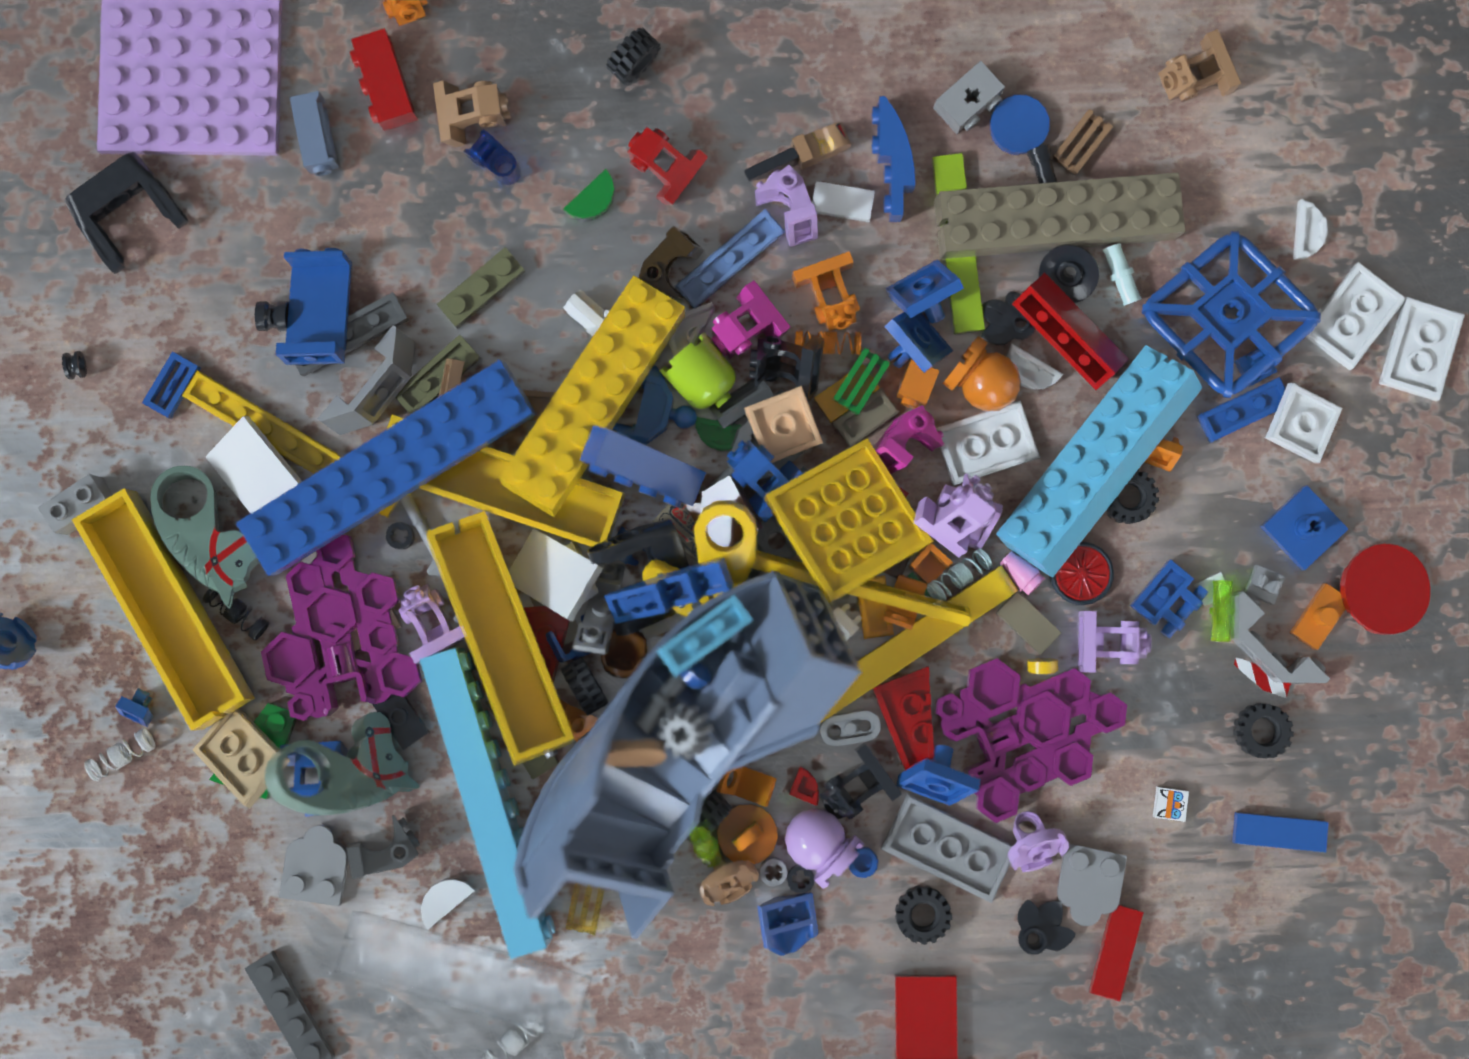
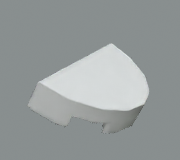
M1302 199L1297 204L1293 260L1306 259L1315 254L1324 245L1328 235L1326 217H1323L1314 203Z
M1010 345L1007 357L1018 367L1021 386L1032 390L1045 389L1054 385L1064 375L1016 345Z
M444 879L433 885L424 896L421 905L422 921L427 930L474 892L476 888L467 881L457 879Z

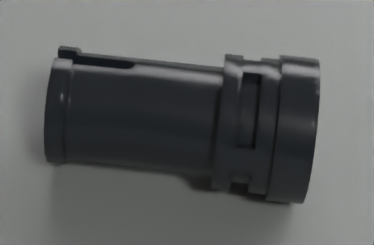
M1050 144L1027 151V156L1031 166H1034L1039 183L1057 182L1052 165L1053 157Z

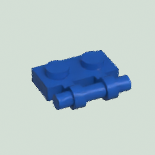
M1170 559L1162 566L1130 606L1152 625H1156L1161 618L1165 619L1167 624L1160 632L1170 639L1176 631L1180 632L1186 625L1184 621L1194 610L1198 611L1203 605L1202 600L1209 592L1200 585L1193 593L1189 591L1187 587L1194 578ZM1180 597L1183 599L1184 604L1174 614L1169 608Z

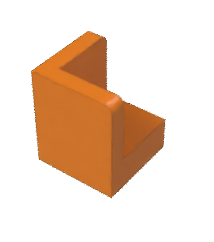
M931 543L923 548L907 567L926 584H929L931 581L936 580L953 562Z

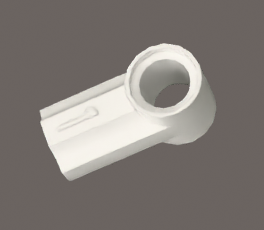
M581 289L574 293L563 307L575 321L586 329V333L591 338L609 313L607 309L603 310Z

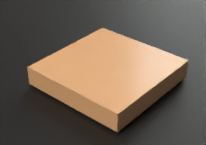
M802 386L744 408L758 447L762 444L775 457L770 461L771 463L823 443Z

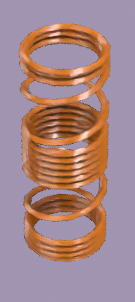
M796 330L795 344L804 346L807 333L809 340L811 338L810 332L807 330L803 338V331ZM820 331L817 335L819 337L821 333L822 338H824L823 354H835V344L837 343L838 354L841 355L847 334L851 354L854 355L855 351L856 355L861 354V332L855 333L854 350L848 331L844 334L841 349L839 348L836 331Z

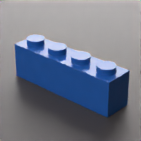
M594 425L580 458V461L590 464L589 471L604 477L609 472L616 475L615 482L631 487L633 483L640 486L639 492L656 498L657 493L663 495V502L680 508L681 503L690 506L694 505L706 472L612 430Z

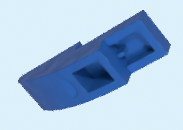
M879 96L877 106H872V125H877V136H872V154H877V163H889V165H884V183H889V195H884V213H889V222H901L903 218V193H913L916 186L913 156L907 134L899 116L886 96Z

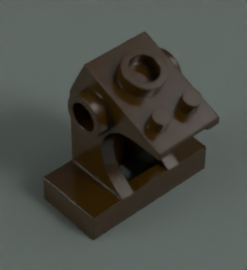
M673 225L665 234L667 237L643 262L638 278L660 292L665 293L673 300L675 298L682 300L684 297L670 282V268L681 258L697 260L704 253V250L684 230ZM658 270V276L655 278V271Z

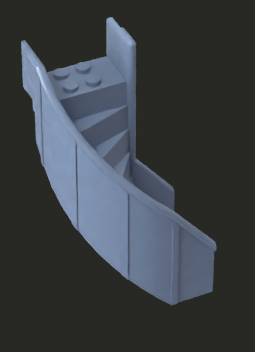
M772 571L744 582L729 591L723 592L705 604L699 605L658 642L637 670L634 671L595 725L575 743L560 761L543 786L529 814L519 842L514 864V874L519 894L523 897L528 918H537L563 883L569 880L618 891L631 938L637 939L673 896L674 891L667 868L675 859L673 854L697 826L703 800L724 774L814 736L819 729L820 721L861 673L835 615L819 587ZM735 595L753 621L698 660L707 668L711 675V681L706 687L700 690L687 685L672 704V707L676 709L681 704H687L689 709L694 705L699 706L698 714L700 716L705 713L709 714L705 723L714 726L713 730L708 733L713 739L709 745L705 746V752L701 755L694 754L691 759L685 760L683 754L673 757V748L670 747L666 749L665 761L655 766L612 767L606 765L611 741L658 740L663 744L667 742L666 739L658 737L659 732L664 730L659 725L660 721L650 735L640 730L633 723L650 702L649 697L652 693H657L672 672L657 650Z

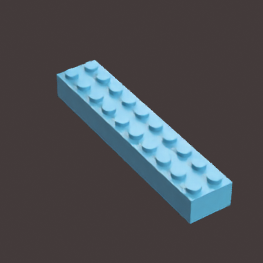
M453 648L419 659L510 959L545 949L553 939L552 934L556 933L552 916H546L544 909L537 918H528L523 897L519 894L514 874V864L524 827L519 828L516 816L520 815L519 807L515 797L510 799L507 789L508 786H511L509 774L506 768L501 769L498 757L502 756L499 742L497 739L492 740L489 728L493 727L490 713L488 710L484 711L480 699L484 698V693L480 682L474 681L471 670L475 669V664L471 653H466L465 648Z

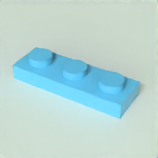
M733 595L666 643L657 652L676 677L751 623L753 619L736 596Z

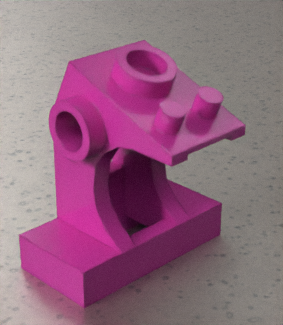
M753 280L745 285L736 297L742 306L731 314L725 311L713 320L715 326L712 327L711 340L724 357L728 356L731 359L735 353L739 356L753 345L750 340L758 334L764 333L766 337L777 336L782 338L791 327ZM746 314H749L757 324L749 331H746L738 321L739 318Z
M922 405L894 419L873 448L889 473L892 474L906 467L913 458L906 451V443L909 438L921 442L932 452L934 449L944 445L941 439L944 437V434L941 430H936L933 416Z

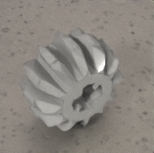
M681 704L677 709L672 707L666 712V717L660 720L659 725L664 730L659 732L658 737L664 738L667 741L663 749L673 748V757L683 754L685 760L691 759L694 754L701 755L705 752V746L712 742L713 738L708 733L713 730L714 726L705 723L709 714L705 713L701 716L698 714L699 706L694 705L690 709L687 704Z

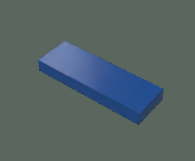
M1278 377L1196 416L1209 443L1276 412L1286 388L1281 378Z
M1235 812L1232 843L1326 853L1329 822Z

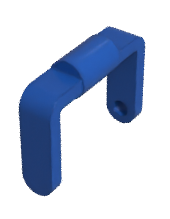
M585 614L581 615L580 617L582 623ZM549 631L545 634L552 651L560 663H565L571 659L576 660L580 657L583 658L591 653L573 648L570 650V653L565 655L554 633Z

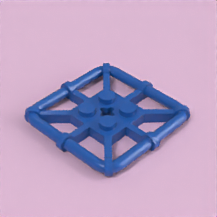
M1231 231L1230 234L1219 238L1191 263L1186 262L1180 267L1181 271L1152 294L1146 301V304L1142 305V314L1145 315L1149 324L1177 352L1176 356L1181 361L1185 360L1212 389L1227 398H1231L1233 394L1244 390L1272 365L1277 366L1282 362V357L1308 336L1317 324L1321 322V313L1284 275L1286 271L1281 266L1277 268L1248 238L1240 235L1239 231ZM1229 247L1228 276L1216 286H1213L1199 270ZM1239 248L1268 275L1253 289L1238 275ZM1187 280L1193 281L1205 293L1193 305L1161 303ZM1276 283L1302 310L1272 309L1259 295ZM1224 308H1237L1236 316L1238 318L1225 317L1226 312ZM1159 315L1191 316L1204 330L1186 344ZM1270 320L1303 322L1300 327L1275 348L1258 332ZM1209 337L1225 351L1224 382L1194 352ZM1247 339H1250L1265 356L1233 382L1234 350Z

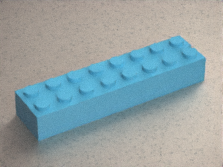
M1145 345L996 533L1005 546L1053 578L1203 387L1195 372L1173 359L1169 361L1166 355Z

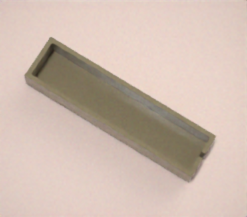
M1179 172L940 191L934 200L936 225L941 227L937 232L940 259L1046 251L1066 244L1077 245L1083 248L1115 245L1118 243L1131 244L1175 240L1185 233Z

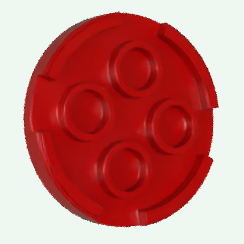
M1377 544L1360 550L1349 562L1347 568H1344L1340 592L1347 613H1350L1365 630L1374 634L1390 635L1405 632L1422 619L1429 606L1431 586L1425 567L1412 552L1395 544Z

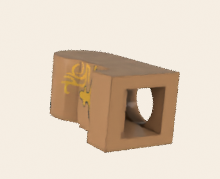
M837 122L821 130L818 129L806 135L801 134L793 137L791 147L795 148L799 156V167L803 170L851 147V142L843 123Z

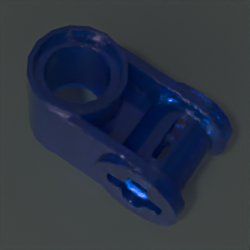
M482 129L480 131L481 136L470 149L466 148L463 151L464 154L501 184H514L521 176V169L516 158L489 132ZM502 164H512V168L509 172H499V168Z

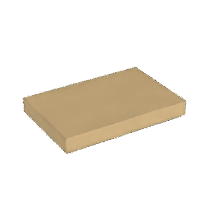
M239 708L232 713H225L226 717L214 723L193 748V751L245 807L251 808L267 789L265 769L270 758L280 749ZM287 756L284 760L282 770L290 761Z

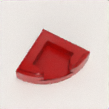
M800 766L789 795L817 806L819 802L818 784L814 776L807 769Z

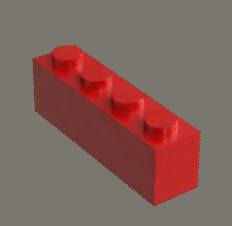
M1046 273L1033 282L1012 303L1095 390L1099 389L1129 360Z

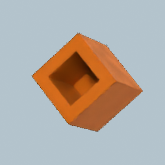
M911 359L896 395L897 398L902 399L901 404L912 409L922 405L925 407L940 370L930 368L923 372Z

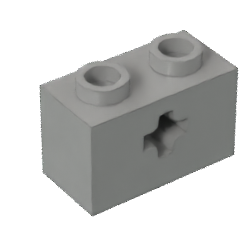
M980 61L936 100L933 109L956 134L963 129L969 131L980 121L978 115L985 109L989 112L992 111L1003 100L1000 96L1005 86ZM973 96L976 98V102L971 101L967 103L965 101L966 97L968 99H971Z
M88 474L38 507L54 533L69 535L77 529L72 521L73 518L112 496L113 493L102 477Z

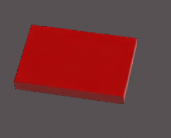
M895 975L896 1059H958L956 975Z

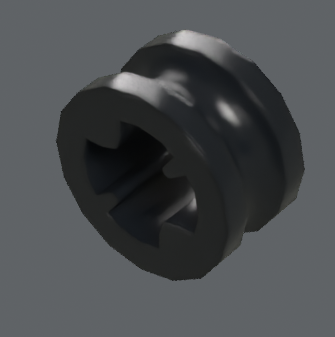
M75 351L73 355L64 353L62 355V367L67 379L72 380L76 375L80 378L86 377L87 366L82 352Z
M396 522L388 527L386 540L391 547L404 550L413 544L415 533L410 525ZM396 529L407 531L408 536L404 537L407 539L405 543L402 544L400 541L394 542L393 536L397 535L394 533Z
M799 864L794 865L787 874L788 885L796 893L808 892L814 885L813 871L805 869ZM800 870L804 872L805 876L810 877L809 882L804 881L805 886L802 887L798 886L797 881H792V876H797V871Z

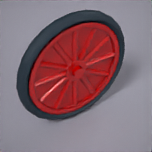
M1081 542L1055 576L1050 578L1052 586L1062 599L1075 605H1089L1101 600L1108 593L1114 579V569L1112 561L1102 548L1089 542Z

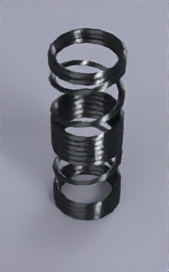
M211 589L206 591L202 598L203 602L209 603L210 607H216L221 604L220 615H223L232 624H236L243 619L241 631L250 630L248 636L252 640H257L268 628L269 621L262 619L263 617L261 616L252 626L243 630V624L252 608L241 617L246 611L247 605L242 600L240 601V599L235 598L233 599L232 608L228 609L226 607L224 613H222L223 601L216 605H211V601L219 593Z

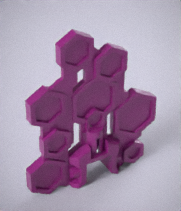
M343 534L317 550V555L311 564L300 561L286 575L296 624L292 627L293 634L281 632L261 651L267 681L284 685L286 693L295 695L287 702L290 717L307 721L311 716L316 718L331 716L339 709L334 684L357 679L361 701L380 704L385 702L392 694L406 697L422 682L419 664H415L412 657L400 654L398 651V636L390 615V610L400 601L396 580L373 572L368 575L356 571L353 561L356 555L352 537ZM335 571L340 572L342 584L348 586L349 592L335 588L332 576ZM356 628L362 651L369 652L371 662L356 658L351 633ZM314 639L319 640L325 663L321 670Z
M994 658L969 669L967 687L960 690V697L958 698L953 693H949L938 698L935 713L942 718L941 727L943 735L951 741L957 742L975 734L985 760L963 769V773L981 779L979 791L974 793L977 796L975 809L994 823H998L1017 814L1019 794L1042 787L1045 783L1059 778L1068 786H1073L1091 778L1094 756L1090 753L1091 736L1100 732L1109 733L1125 726L1127 704L1111 692L1103 695L1091 692V680L1075 668L1066 670L1030 687L1025 683L1019 685L1020 675L998 658ZM1017 707L1016 714L994 724L988 720ZM1080 714L1086 715V721L1076 725L1074 733L1069 734L1071 718ZM1004 736L1003 738L990 743V741H993L997 738ZM1028 743L1036 748L1015 757L1013 766L1005 769L1007 752Z

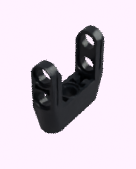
M130 152L118 158L72 191L64 201L78 228L104 264L114 274L126 268L124 257L101 227L99 221L142 190L146 191L162 215L170 219L178 229L189 223L187 217L159 178L136 152Z
M670 519L635 527L600 542L587 550L591 564H610L645 549L649 563L657 559L679 569L689 567L678 532ZM671 608L666 613L615 624L614 621L613 626L618 636H625L673 616L676 612Z

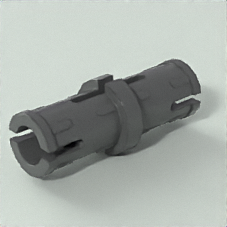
M671 672L657 693H652L649 697L650 702L633 723L640 730L650 735L657 723L672 708V704L688 684L681 676L675 677Z

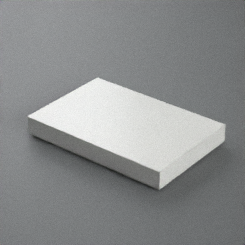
M1358 262L1352 267L1320 309L1321 322L1317 324L1315 329L1306 338L1348 370H1352L1407 298Z
M1406 297L1407 299L1400 309L1379 384L1438 401L1443 392L1465 314Z
M1021 401L1009 404L1000 411L984 412L936 428L937 431L941 430L944 434V437L941 438L944 445L940 448L953 486L963 483L964 474L966 473L971 477L976 474L980 478L1040 458Z
M243 416L205 457L250 513H253L302 482L249 416Z
M533 528L512 564L509 574L515 588L573 622L603 568L597 564H591L587 558Z

